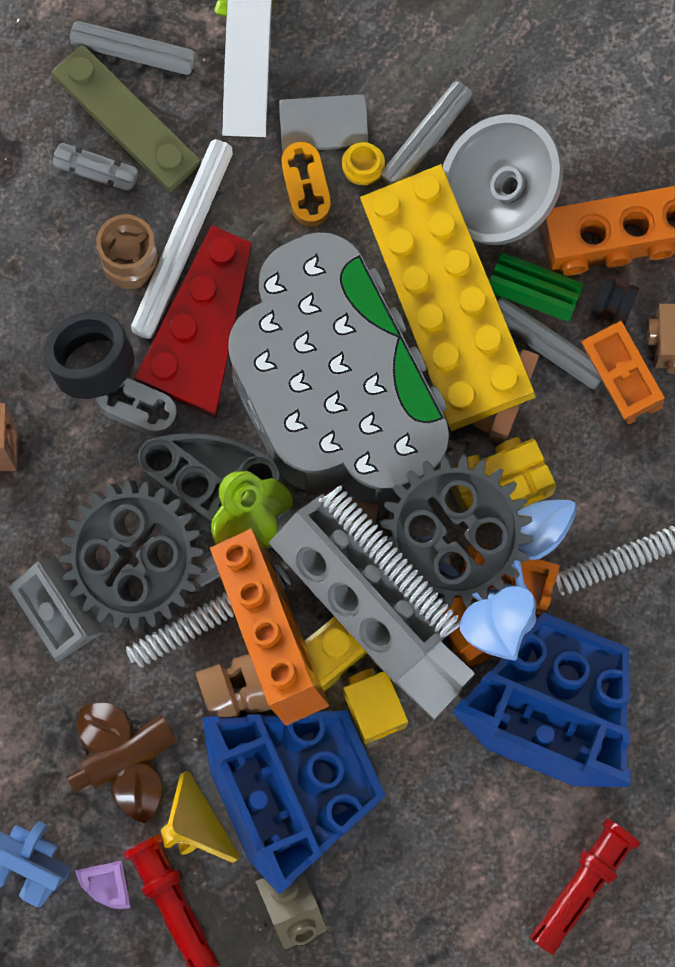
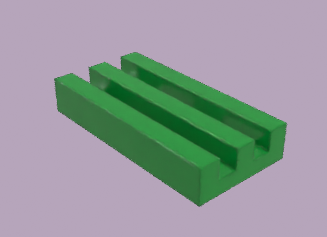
M501 253L493 275L489 280L494 294L567 322L571 319L584 285L580 281L505 253Z

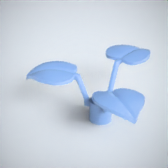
M547 500L530 504L518 511V515L532 516L533 520L530 524L520 527V532L533 536V542L519 544L518 547L529 556L528 559H540L553 551L561 543L575 519L577 504L571 500ZM419 537L418 539L427 540L432 537ZM447 553L440 558V567L443 572L450 576L460 575L451 565L442 562ZM514 560L512 563L520 573V576L515 578L516 585L512 586L509 583H505L506 588L501 591L494 587L489 592L488 599L485 600L477 592L473 593L472 596L478 601L465 610L460 620V631L471 645L487 654L514 661L517 659L524 635L536 623V600L524 582L521 561Z

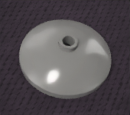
M497 115L473 125L455 142L443 164V170L472 240L487 245L511 243L533 232L543 223L554 208L563 182V161L554 138L541 125L520 115ZM518 182L516 190L509 194L510 187Z

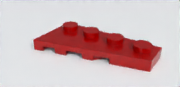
M211 225L135 376L136 382L162 392L171 399L216 419L221 389L227 370L229 336L236 322L252 251L251 242Z

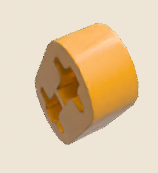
M295 142L289 145L283 152L282 173L295 219L302 225L315 227L322 224L329 216L331 209L330 194L317 149L306 142ZM302 154L305 160L313 161L307 166L308 179L301 180L298 168H290L289 165L295 162V155ZM311 188L315 202H323V204L318 206L317 214L310 215L308 209L299 208V206L305 204L304 190Z

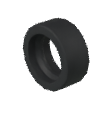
M87 311L68 317L50 332L43 347L44 362L54 381L62 392L73 398L93 399L107 395L119 388L128 378L134 364L133 348L125 330L116 318L105 312ZM97 340L113 343L108 356L92 368L73 370L65 367L68 357L75 349L85 343Z

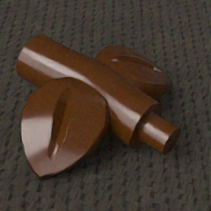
M93 703L84 706L79 712L77 728L82 744L92 755L79 761L82 768L66 776L70 786L76 793L90 784L94 789H97L111 782V795L116 804L134 820L146 823L156 812L163 792L162 776L150 761L177 743L174 734L161 714L132 734L133 726L126 712L119 707L109 703Z

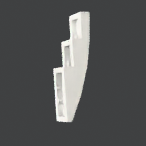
M228 0L222 136L266 137L272 0Z

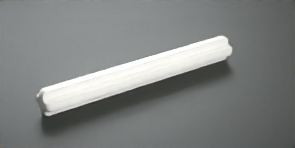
M215 139L210 142L131 324L132 332L140 337L152 339L156 334L233 155L232 146L226 142Z

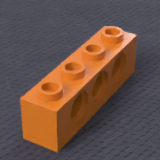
M675 186L553 208L548 217L539 226L549 270L556 273L563 272L566 276H573L586 272L591 266L606 264L608 268H617L629 264L635 258L649 256L650 260H661L675 254V228L668 223L667 218L675 217ZM629 224L636 225L642 229L644 235L639 237L631 236L625 231L624 226ZM585 232L595 233L601 239V243L595 245L588 244L581 238V234Z
M251 528L211 547V553L268 706L286 726L328 707V701L266 546Z

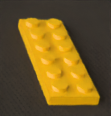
M437 165L361 196V202L432 384L439 389L445 401L447 410L443 412L451 431L536 398L442 165Z

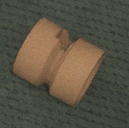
M124 214L108 219L101 226L97 235V251L107 279L115 286L123 289H138L147 285L151 281L159 262L155 237L149 224L140 217Z
M249 654L234 658L230 668L226 669L221 664H217L195 672L209 716L238 718L242 712L254 715L272 710L268 706ZM235 687L242 688L237 693H234L233 688Z

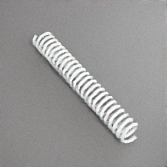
M338 486L325 497L319 498V502H324V508H329V513H334V519H339V525L344 524V530H349V536H354V541H359V547H364V553L370 552L369 558H375L374 564H379V569L381 570L385 569L384 575H390L389 581L395 580L394 586H400L399 592H405V598L410 597L409 603H415L414 609H420V615L426 614L424 620L431 619L430 626H435V632L441 631L440 637H446L460 627V621L454 624L458 620L459 615H454L449 619L453 614V610L450 609L445 612L448 604H443L439 607L443 602V598L433 602L438 597V593L434 592L427 597L433 591V587H428L423 591L428 585V581L418 585L423 576H418L411 581L418 574V570H413L405 576L413 568V564H409L403 569L402 567L408 562V559H403L396 564L402 558L403 553H398L390 559L397 552L398 547H394L384 555L392 546V542H388L380 548L387 540V536H383L374 543L382 535V531L379 530L368 539L377 529V525H373L364 532L372 523V519L367 520L358 527L367 518V514H363L352 523L362 512V508H358L348 516L357 506V503L354 502L342 511L352 501V497H348L337 506L347 495V491H344L332 500L342 490V486Z
M670 526L668 530L664 528L662 532L657 531L655 535L644 536L642 540L637 539L635 543L631 541L629 546L624 544L622 548L617 547L615 551L611 549L609 553L604 552L602 556L597 555L596 559L591 557L589 561L584 560L582 564L578 562L576 567L571 565L569 569L564 568L562 572H558L556 579L560 594L563 596L565 594L560 576L564 581L567 592L572 594L573 590L567 579V574L570 577L574 590L578 592L579 585L574 577L573 570L577 575L581 588L585 589L586 584L580 573V568L583 571L587 584L592 586L593 582L586 565L589 567L595 583L598 584L599 577L605 581L606 576L600 565V560L603 563L606 575L612 578V571L618 576V567L623 573L626 571L625 565L628 570H632L631 561L634 567L638 568L639 562L645 565V558L651 563L652 556L658 560L659 554L665 557V551L671 555L672 549L675 551V538L672 534V530L675 533V527ZM652 538L655 540L656 547H655L654 543L652 542ZM646 541H647V543L649 544L650 551H649L648 547L646 546ZM639 544L642 546L643 553H642L641 549L639 548ZM633 547H634L635 550H636L637 557H636V555H635V553H634V551H633ZM626 549H627L628 552H629L631 561H630V559H629V557H628V555H627V553H626ZM619 551L621 552V554H622V556H623L624 563H623V561H622V559H621V557H620ZM613 555L616 557L618 567L613 559ZM606 557L608 558V560H609V562H610L612 571H611V569H610V567H609V565H608V563H607ZM593 563L596 565L599 577L593 567Z
M280 560L279 565H274L284 589L285 586L280 575L286 584L291 586V581L285 570L289 566ZM223 592L222 598L217 596L216 602L210 599V606L204 603L203 609L197 607V613L191 610L190 615L184 614V620L178 617L177 622H171V627L165 624V631L159 628V635L154 631L152 632V638L146 635V642L143 639H139V645L133 642V649L130 646H126V652L131 663L136 661L139 667L143 668V660L150 664V657L153 660H157L156 653L163 657V650L166 653L170 652L169 646L176 650L175 641L179 646L183 645L182 639L189 643L187 633L192 639H195L194 630L198 635H202L200 626L205 632H208L206 622L211 628L215 627L213 619L217 624L221 625L219 615L224 621L228 619L225 611L233 618L234 613L231 609L227 593Z

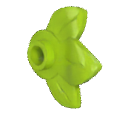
M249 471L230 473L223 479L219 487V498L222 505L212 519L211 533L217 545L252 528L268 549L271 546L269 542L274 538L278 530L276 516L288 511L293 506V498L290 491L276 479L261 480Z

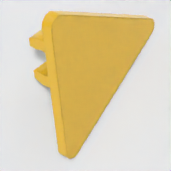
M188 771L180 774L169 822L161 829L164 847L170 848L175 843H178L180 854L182 855L191 853L196 848H199L234 863L240 858V855L192 774Z

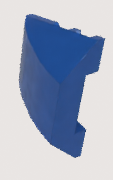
M543 612L536 620L534 627L524 635L517 659L514 661L502 658L481 679L477 687L465 700L463 699L454 708L452 713L487 750L569 785L629 787L631 784V771L628 769L630 730H628L627 704L630 700L629 648Z
M347 710L316 712L288 726L278 716H261L260 714L238 718L210 716L202 719L210 774L247 859L278 894H281L297 877L386 796Z

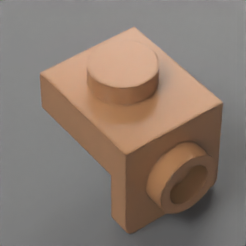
M659 304L653 318L647 319L646 342L647 345H654V368H667V372L675 374V304Z

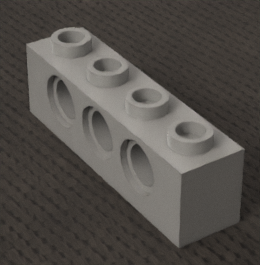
M322 494L298 510L269 544L372 657L377 665L396 683L445 637H440L441 631L435 632V626H430L431 619L424 620L426 614L420 615V609H414L415 603H409L410 597L405 598V592H399L400 586H394L395 580L389 581L390 575H384L385 569L381 570L379 569V564H374L375 558H369L370 552L364 553V547H359V541H354V536H349V530H344V524L339 525V519H334V513H329V508H324V502H319V498L325 497Z

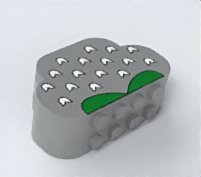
M331 233L307 234L274 250L261 268L259 275L261 303L248 309L238 318L229 336L228 349L232 363L233 384L269 458L277 464L280 477L287 484L298 490L311 493L325 492L343 485L352 498L380 504L379 509H386L384 507L386 501L400 502L401 500L393 489L396 484L408 489L412 486L406 475L408 471L411 470L422 478L425 476L423 462L426 460L433 465L435 470L441 469V459L446 454L449 439L448 425L442 413L447 410L446 404L435 385L429 388L422 372L426 371V366L416 346L408 347L402 335L406 328L396 307L389 309L381 294L385 293L386 290L378 271L375 268L369 270L359 251L346 239Z

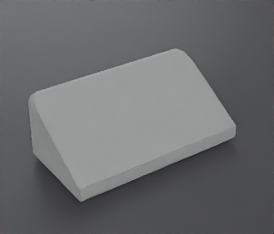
M363 94L283 99L279 101L282 153L289 145L295 142L309 143L317 150L347 149L356 143H368L366 96Z
M56 558L36 562L9 585L8 588L54 660L58 662L98 637L103 632V629L91 611L84 612L82 610L85 603L82 596L72 597L70 595L75 585L71 580H63V575L66 574L65 570Z

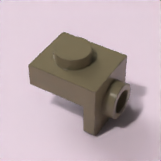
M304 873L297 877L281 894H278L265 878L255 881L284 949L295 945L307 944L316 936L326 932V925Z

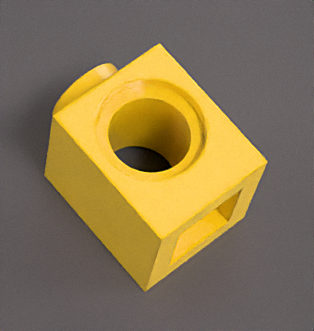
M371 668L348 678L350 685L343 688V696L364 745L407 728L408 719L391 679L384 671L376 674L374 668Z

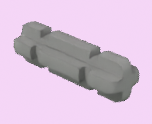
M60 143L54 152L53 165L55 168L70 172L71 168L75 169L74 173L76 175L105 185L113 182L114 188L126 192L131 191L136 184L138 169L125 163L117 166L116 160L83 149L79 153L77 152V147L65 143Z

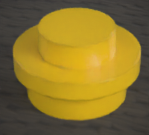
M360 142L350 146L342 157V171L345 177L357 185L375 183L381 178L382 170L385 168V158L381 150L367 142Z

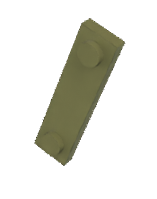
M83 44L51 71L52 78L169 194L200 167V159Z

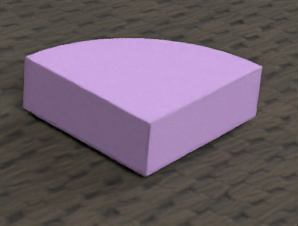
M123 861L75 870L81 887L93 900L113 909L132 908Z

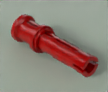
M607 818L602 824L604 827L603 832L588 852L582 851L578 863L581 866L547 911L540 924L537 925L528 937L552 956L555 955L562 941L575 926L605 883L609 885L616 880L618 876L615 871L630 850H637L641 845L628 831Z
M162 835L153 836L124 852L125 859L132 860L144 884V887L141 889L143 895L147 896L148 899L153 898L187 967H217L221 965L179 885L182 882L180 870L173 869L161 846L163 842Z

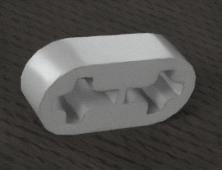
M129 378L119 388L123 389L125 398L133 402L132 406L118 401L115 407L110 406L108 396L96 398L98 407L105 416L154 437L165 436L176 427L178 415L173 400L166 394ZM118 388L110 393H116L118 391ZM159 405L164 406L165 415L168 419H159L156 424H151L149 414L140 410L141 406L153 411Z

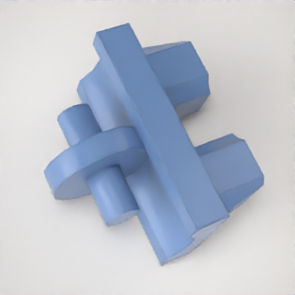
M37 821L31 831L18 825L14 826L10 836L0 831V887L7 883L12 871L26 877L19 897L35 907H41L48 900L53 891L67 880L72 866L53 857L58 845L44 839L48 825L41 821Z

